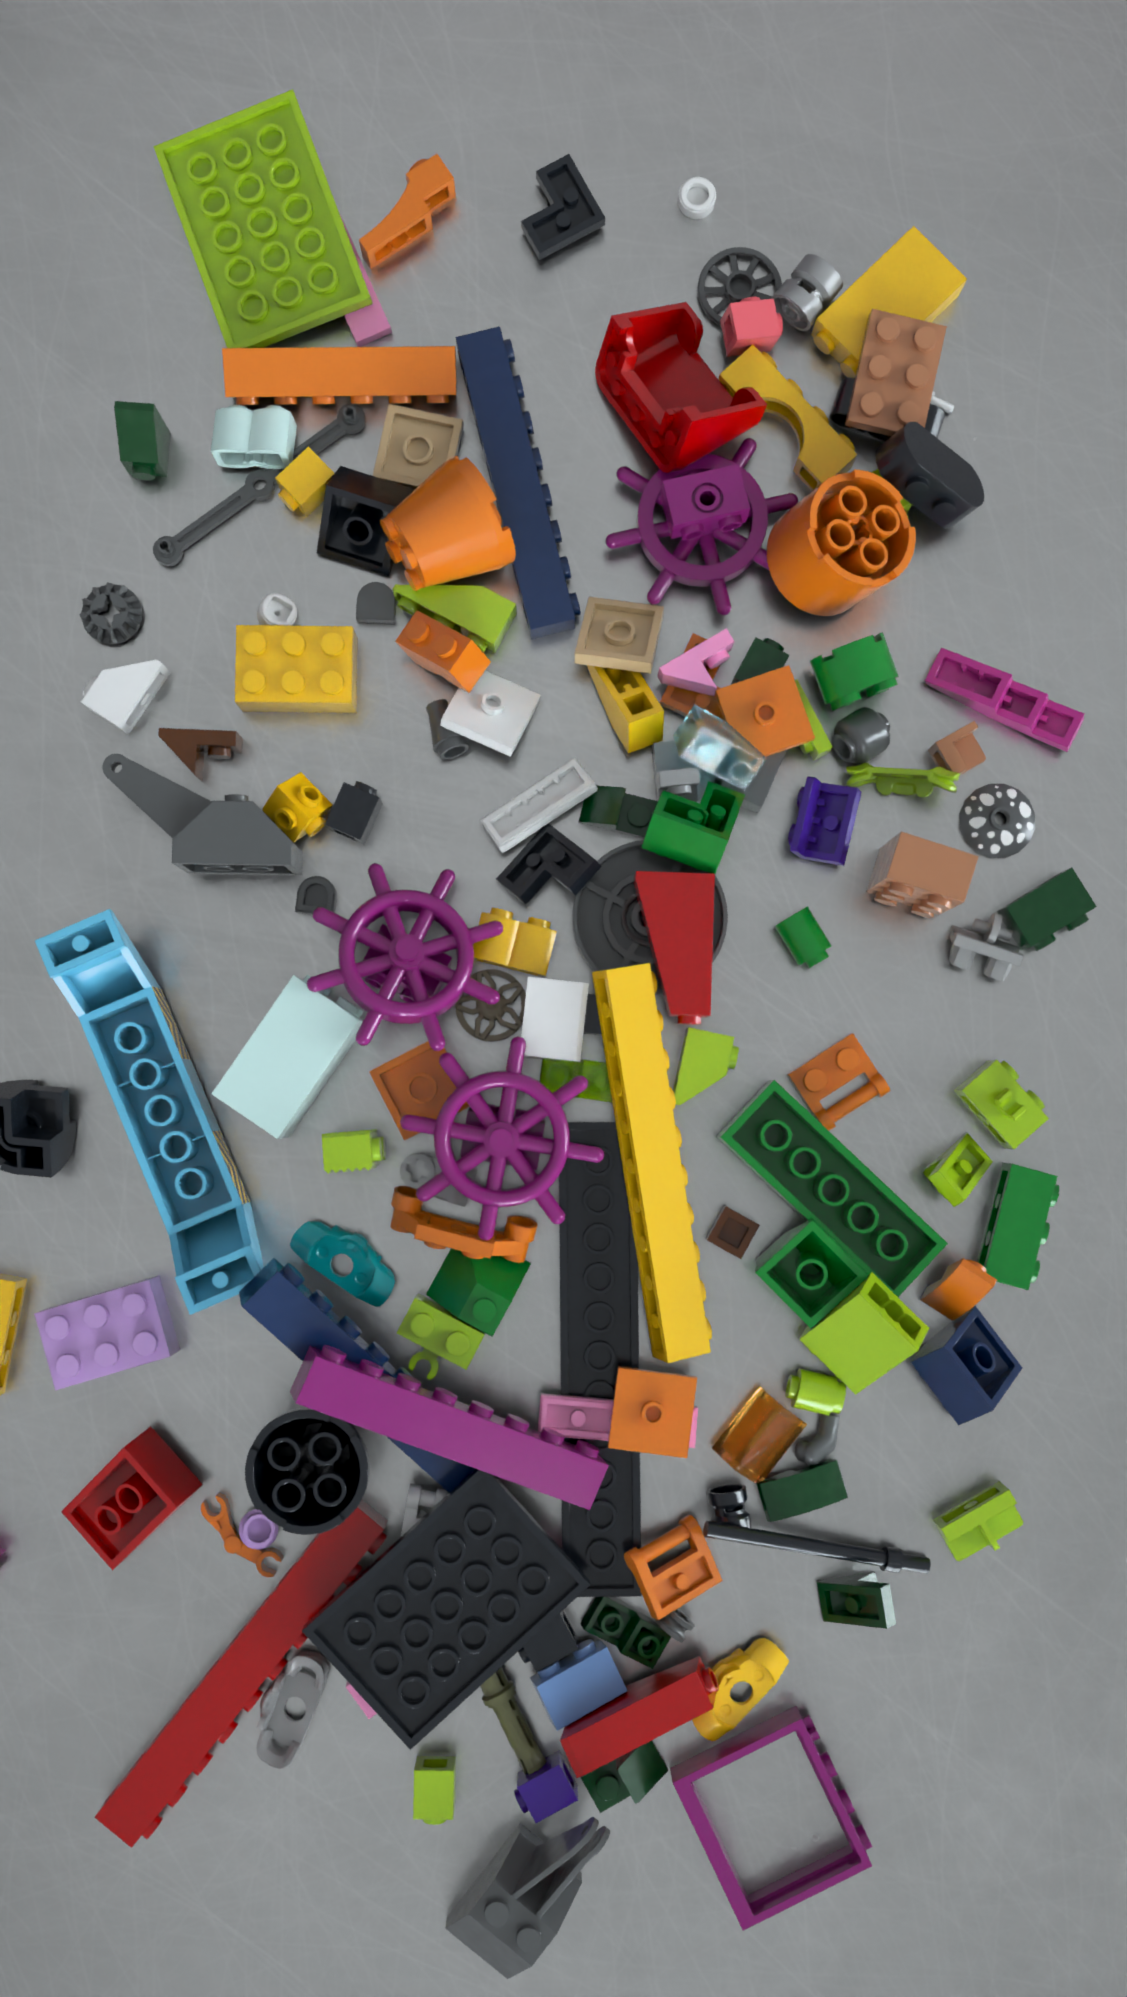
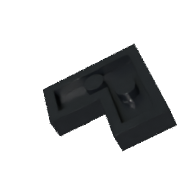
M570 154L536 171V179L551 205L522 220L521 228L538 259L541 260L605 226V216Z
M548 823L539 830L496 880L526 905L551 876L576 896L602 866L596 859Z

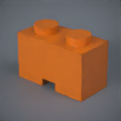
M418 610L395 640L417 665L435 675L439 674L448 682L470 693L491 663L472 639Z

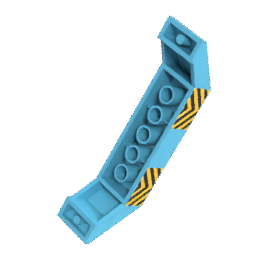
M111 909L35 940L49 977L53 978L80 1020L168 1232L176 1277L174 1278L189 1314L192 1315L238 1295L239 1291L264 1268L251 1202L161 987Z

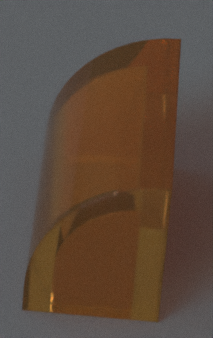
M759 1386L713 1445L712 1449L735 1471L756 1484L768 1476L806 1427L807 1423Z

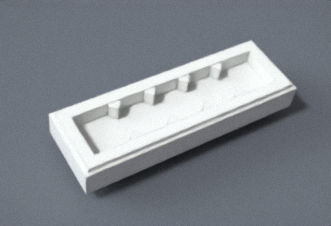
M575 757L480 821L503 854L595 793L598 788Z

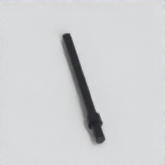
M706 1521L703 1528V1535L707 1538L880 1566L882 1571L899 1573L901 1570L927 1574L931 1566L929 1558L903 1554L902 1550L898 1548L884 1546L879 1550Z

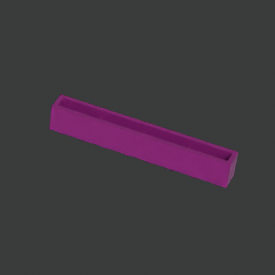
M324 1345L322 1350L309 1346L290 1390L296 1404L579 1507L591 1509L609 1466L598 1455L600 1450L592 1444L578 1440L576 1445L564 1441V1435L547 1427H543L541 1432L528 1428L530 1423L518 1416L507 1414L506 1419L494 1415V1410L481 1402L472 1400L471 1404L467 1405L456 1401L458 1398L456 1394L440 1387H435L434 1392L420 1387L421 1382L409 1375L399 1373L397 1378L384 1374L382 1366L369 1360L361 1359L360 1364L345 1359L347 1354L337 1348Z

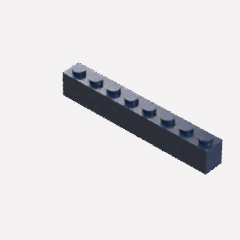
M500 326L455 337L457 353L490 482L497 499V509L502 519V528L508 526L514 540L516 556L512 562V567L531 640L575 629V616L581 615L576 592L569 594L566 580L571 579L570 567L566 556L559 557L556 544L562 542L557 519L550 521L547 507L553 506L548 484L540 483L538 471L543 470V464L539 448H531L528 435L534 434L529 411L522 412L519 399L525 398L520 375H512L510 363L515 362V356L511 340H503Z
M273 1258L239 1291L241 1306L302 1361L306 1356L309 1346L322 1350L324 1345H328L346 1353L345 1359L360 1364L361 1359H365L382 1366L384 1374L397 1378L399 1373H403L413 1377L402 1366L396 1370L387 1362L390 1357L378 1343L373 1341L369 1345L359 1336L362 1333L361 1329L352 1319L346 1315L342 1319L339 1318L331 1310L334 1307L332 1302L320 1290L316 1289L312 1293L302 1283L305 1281V1278L290 1263L283 1266ZM387 1437L449 1493L475 1470V1468Z

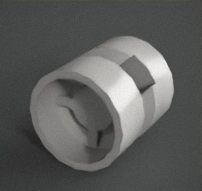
M807 254L791 273V279H786L771 299H774L776 312L781 314L782 319L787 324L797 330L808 331L822 314L823 307L828 306L842 289L843 282L839 273L826 260L817 255Z

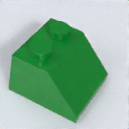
M813 1218L784 1233L756 1259L755 1273L810 1329L869 1277V1274Z

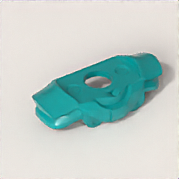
M308 1221L294 1233L290 1247L310 1267L357 1299L375 1307H380L389 1298L395 1285L394 1273L380 1262L382 1256L372 1248L363 1235L344 1230L337 1225L330 1228L321 1221ZM345 1254L351 1258L353 1270L350 1274L342 1276L333 1271L331 1262L335 1255Z

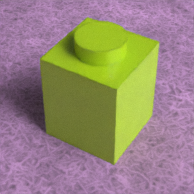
M417 1756L414 1767L413 1820H422L430 1825H438L446 1822V1820H453L456 1801V1756Z

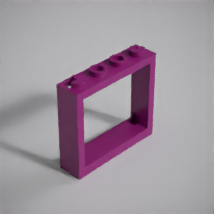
M797 1706L670 1768L672 1783L743 1931L872 1867L866 1852L867 1849L872 1847L866 1831L862 1824L854 1826L849 1814L855 1812L852 1802L845 1788L837 1791L832 1781V1777L838 1775L828 1752L820 1754L814 1741L820 1739V1736L810 1715L802 1718ZM795 1731L849 1845L748 1895L694 1781Z

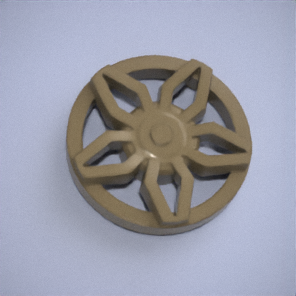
M496 969L476 972L470 978L482 983V977H485L491 988L495 990L496 983L491 976L502 977L511 982L499 988L500 999L498 1003L490 1005L471 995L464 996V993L455 1003L457 1018L462 1027L473 1037L490 1042L506 1039L517 1032L522 1026L526 998L522 985L515 977L507 972ZM512 988L517 989L509 999H505L503 996L504 991ZM520 995L521 1012L518 1017L513 1008L507 1007V1005L514 1003ZM476 1001V1008L474 1009L462 1006L463 1002ZM463 1012L471 1015L479 1014L475 1019V1030L466 1022ZM505 1012L510 1013L516 1022L515 1024L502 1019ZM485 1019L489 1021V1025L481 1034V1020ZM496 1020L501 1026L509 1028L504 1033L489 1035L495 1027Z

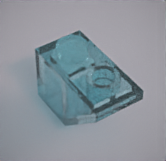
M695 704L673 735L680 758L744 791L767 760L757 748L727 721Z

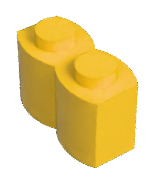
M493 907L490 914L482 912L479 925L496 920L502 923L503 932L499 936L474 943V960L545 978L557 931L550 929L551 922L534 917H529L527 923L512 919L514 913Z

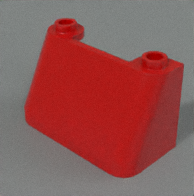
M687 302L611 315L595 367L599 388L658 468L665 473L686 468L758 425L767 407V403L753 387L741 388L732 397L697 353L703 336V325Z

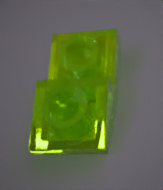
M552 1059L542 1060L540 1082L552 1093L576 1076L581 1075L587 1079L588 1086L584 1091L575 1096L576 1098L612 1103L605 1062L583 1059L580 1062Z

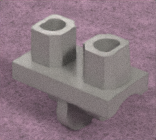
M993 913L988 922L977 918L974 920L972 929L984 933L983 935L954 925L949 934L952 942L949 956L950 964L970 970L976 953L988 956L983 969L984 975L1002 982L1006 979L1013 965L1020 967L1024 956L1019 953L1018 946L997 940V938L1010 941L1013 930L1001 927L1003 917L997 913Z

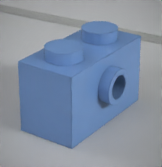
M588 1639L579 1643V1649L573 1652V1654L554 1662L530 1677L549 1720L557 1731L628 1691L607 1646L600 1639L596 1641Z

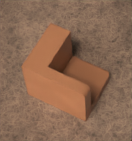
M975 721L935 742L928 749L937 767H943L946 770L957 772L961 775L986 760L984 752L973 735V732L979 728Z

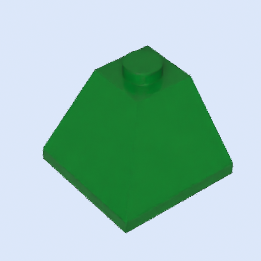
M451 1248L426 1295L457 1318L493 1337L531 1262L527 1260L521 1263L506 1260L503 1256H491L490 1259L486 1257L483 1259H472L464 1256L461 1251Z

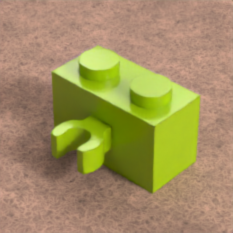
M997 1059L988 1060L953 1091L1004 1149H1015L1049 1118L1042 1111L1045 1108L1044 1103L1031 1090L1024 1091L1016 1082L1019 1079V1075L1007 1062L1002 1061L1000 1063Z
M420 1293L414 1298L397 1331V1334L424 1348L412 1356L408 1368L413 1371L419 1360L425 1359L431 1364V1370L427 1375L429 1380L433 1379L438 1372V1356L467 1370L485 1336L484 1332L457 1318L437 1302Z

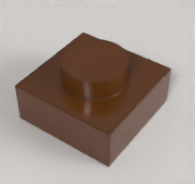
M724 1205L706 1240L742 1259L760 1225Z

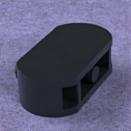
M918 422L907 423L876 450V463L881 476L892 484L905 500L942 528L949 529L984 502V489L973 467Z

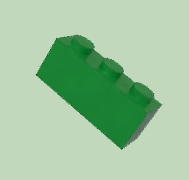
M1002 1162L977 1262L986 1268V1273L997 1279L996 1282L1029 1290L1030 1283L1036 1281L1040 1270V1261L1036 1260L1039 1247L1046 1243L1050 1230V1224L1046 1222L1049 1208L1055 1206L1059 1196V1185L1056 1184L1058 1176Z

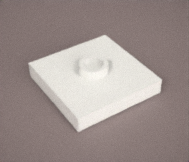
M485 670L470 693L461 688L457 689L442 716L440 726L511 757L539 704L541 695Z

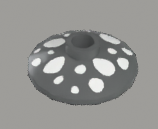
M988 784L976 789L964 801L959 813V829L965 842L976 853L988 858H1006L1019 853L1030 842L1035 830V813L1029 799L1019 789L1007 784ZM997 812H1001L1006 816L1007 821L1005 825L996 823L995 814Z

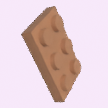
M872 309L868 317L845 426L887 436L894 435L909 422H918L925 428L947 326Z

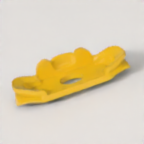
M767 1638L756 1639L745 1651L738 1648L730 1656L721 1659L713 1666L712 1670L719 1686V1691L716 1692L714 1708L692 1719L694 1726L705 1739L716 1741L734 1729L777 1683L789 1660L775 1643ZM738 1682H747L752 1686L751 1696L744 1702H736L730 1697L731 1688Z

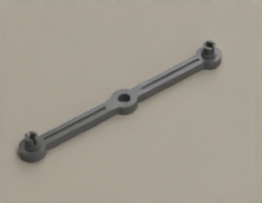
M349 403L343 405L338 410L337 419L294 449L293 460L308 446L317 455L344 434L360 432L366 423L363 409L356 404ZM260 469L250 472L246 477L245 485L175 536L159 538L153 546V554L156 560L164 566L178 564L182 559L185 549L253 500L264 501L269 499L274 493L275 484H277L275 477L284 469H266L265 471ZM258 480L266 482L265 487L261 490L254 488V484Z

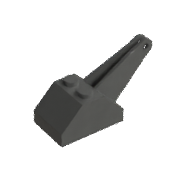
M111 754L104 760L102 769L105 776L173 838L172 864L185 872L302 875L303 852L253 801H248V796L229 794L225 795V801H210L121 754ZM118 765H122L121 771L115 773V768Z
M591 1817L584 1823L543 1842L520 1823L448 1915L445 1929L507 1979L532 1967L558 1933L582 1884L581 1869L603 1848L609 1838L610 1830L606 1826H602L597 1830L599 1821Z

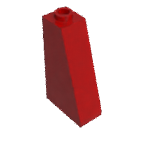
M636 871L634 874V886L668 1016L678 1017L677 1024L700 1025L701 1017L708 1018L711 1016L715 874Z
M700 1656L626 1685L627 1692L565 1726L560 1742L576 1778L584 1776L714 1708L716 1692L719 1691L718 1682L713 1670L710 1667L705 1668Z

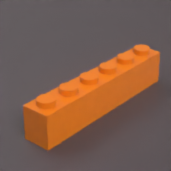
M456 346L222 348L225 397H236L237 405H258L259 397H274V404L277 405L297 404V397L312 396V404H335V396H350L351 404L373 403V396H388L389 403H411V395H426L427 403H449V395H457Z

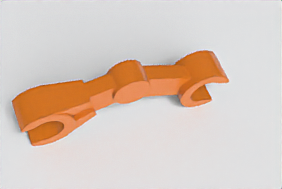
M219 1492L215 1496L221 1505V1511L218 1513L212 1512L209 1509V1504L204 1500L201 1504V1513L219 1531L224 1541L225 1550L231 1554L236 1553L255 1563L258 1572L262 1576L274 1577L277 1571L265 1566L264 1558L270 1556L282 1562L284 1558L282 1552L273 1547L265 1550L247 1547L241 1541L232 1523L229 1501L224 1494Z

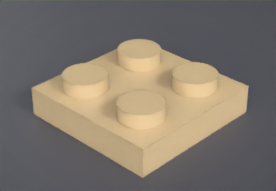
M389 404L373 476L415 490L445 461L457 456L464 426L463 419Z
M589 597L575 649V664L651 674L664 617V606Z

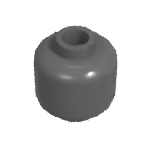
M862 707L838 721L834 727L832 744L835 752L841 759L858 765L868 762L885 751L890 744L889 721L882 713L870 708Z

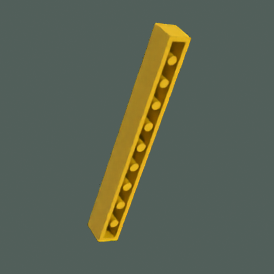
M650 963L593 971L592 977L652 1356L666 1363H671L711 1353L709 1340L712 1338V1329L708 1319L705 1317L703 1304L706 1300V1290L703 1282L699 1279L697 1263L700 1261V1252L696 1242L693 1241L691 1228L694 1222V1214L691 1205L687 1202L685 1190L688 1176L684 1165L681 1164L679 1151L682 1137L679 1128L675 1125L673 1113L676 1099L672 1088L669 1087L667 1071L670 1062L668 1053L663 1048L661 1037L663 1017L657 1009L655 999L657 979L654 972L651 971Z

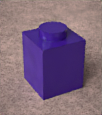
M560 1750L545 1757L546 1764L538 1771L531 1774H524L523 1771L518 1772L517 1789L514 1790V1794L523 1813L529 1811L535 1823L578 1801V1785Z

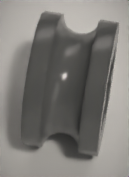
M676 1609L660 1620L655 1619L656 1623L668 1635L681 1643L686 1639L685 1631L692 1630L695 1627L694 1623L679 1609Z

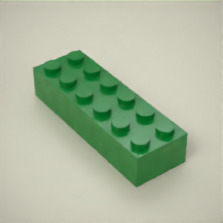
M769 1080L716 1136L805 1221L813 1218L868 1274L874 1273L897 1297L906 1290L948 1244L775 1080Z

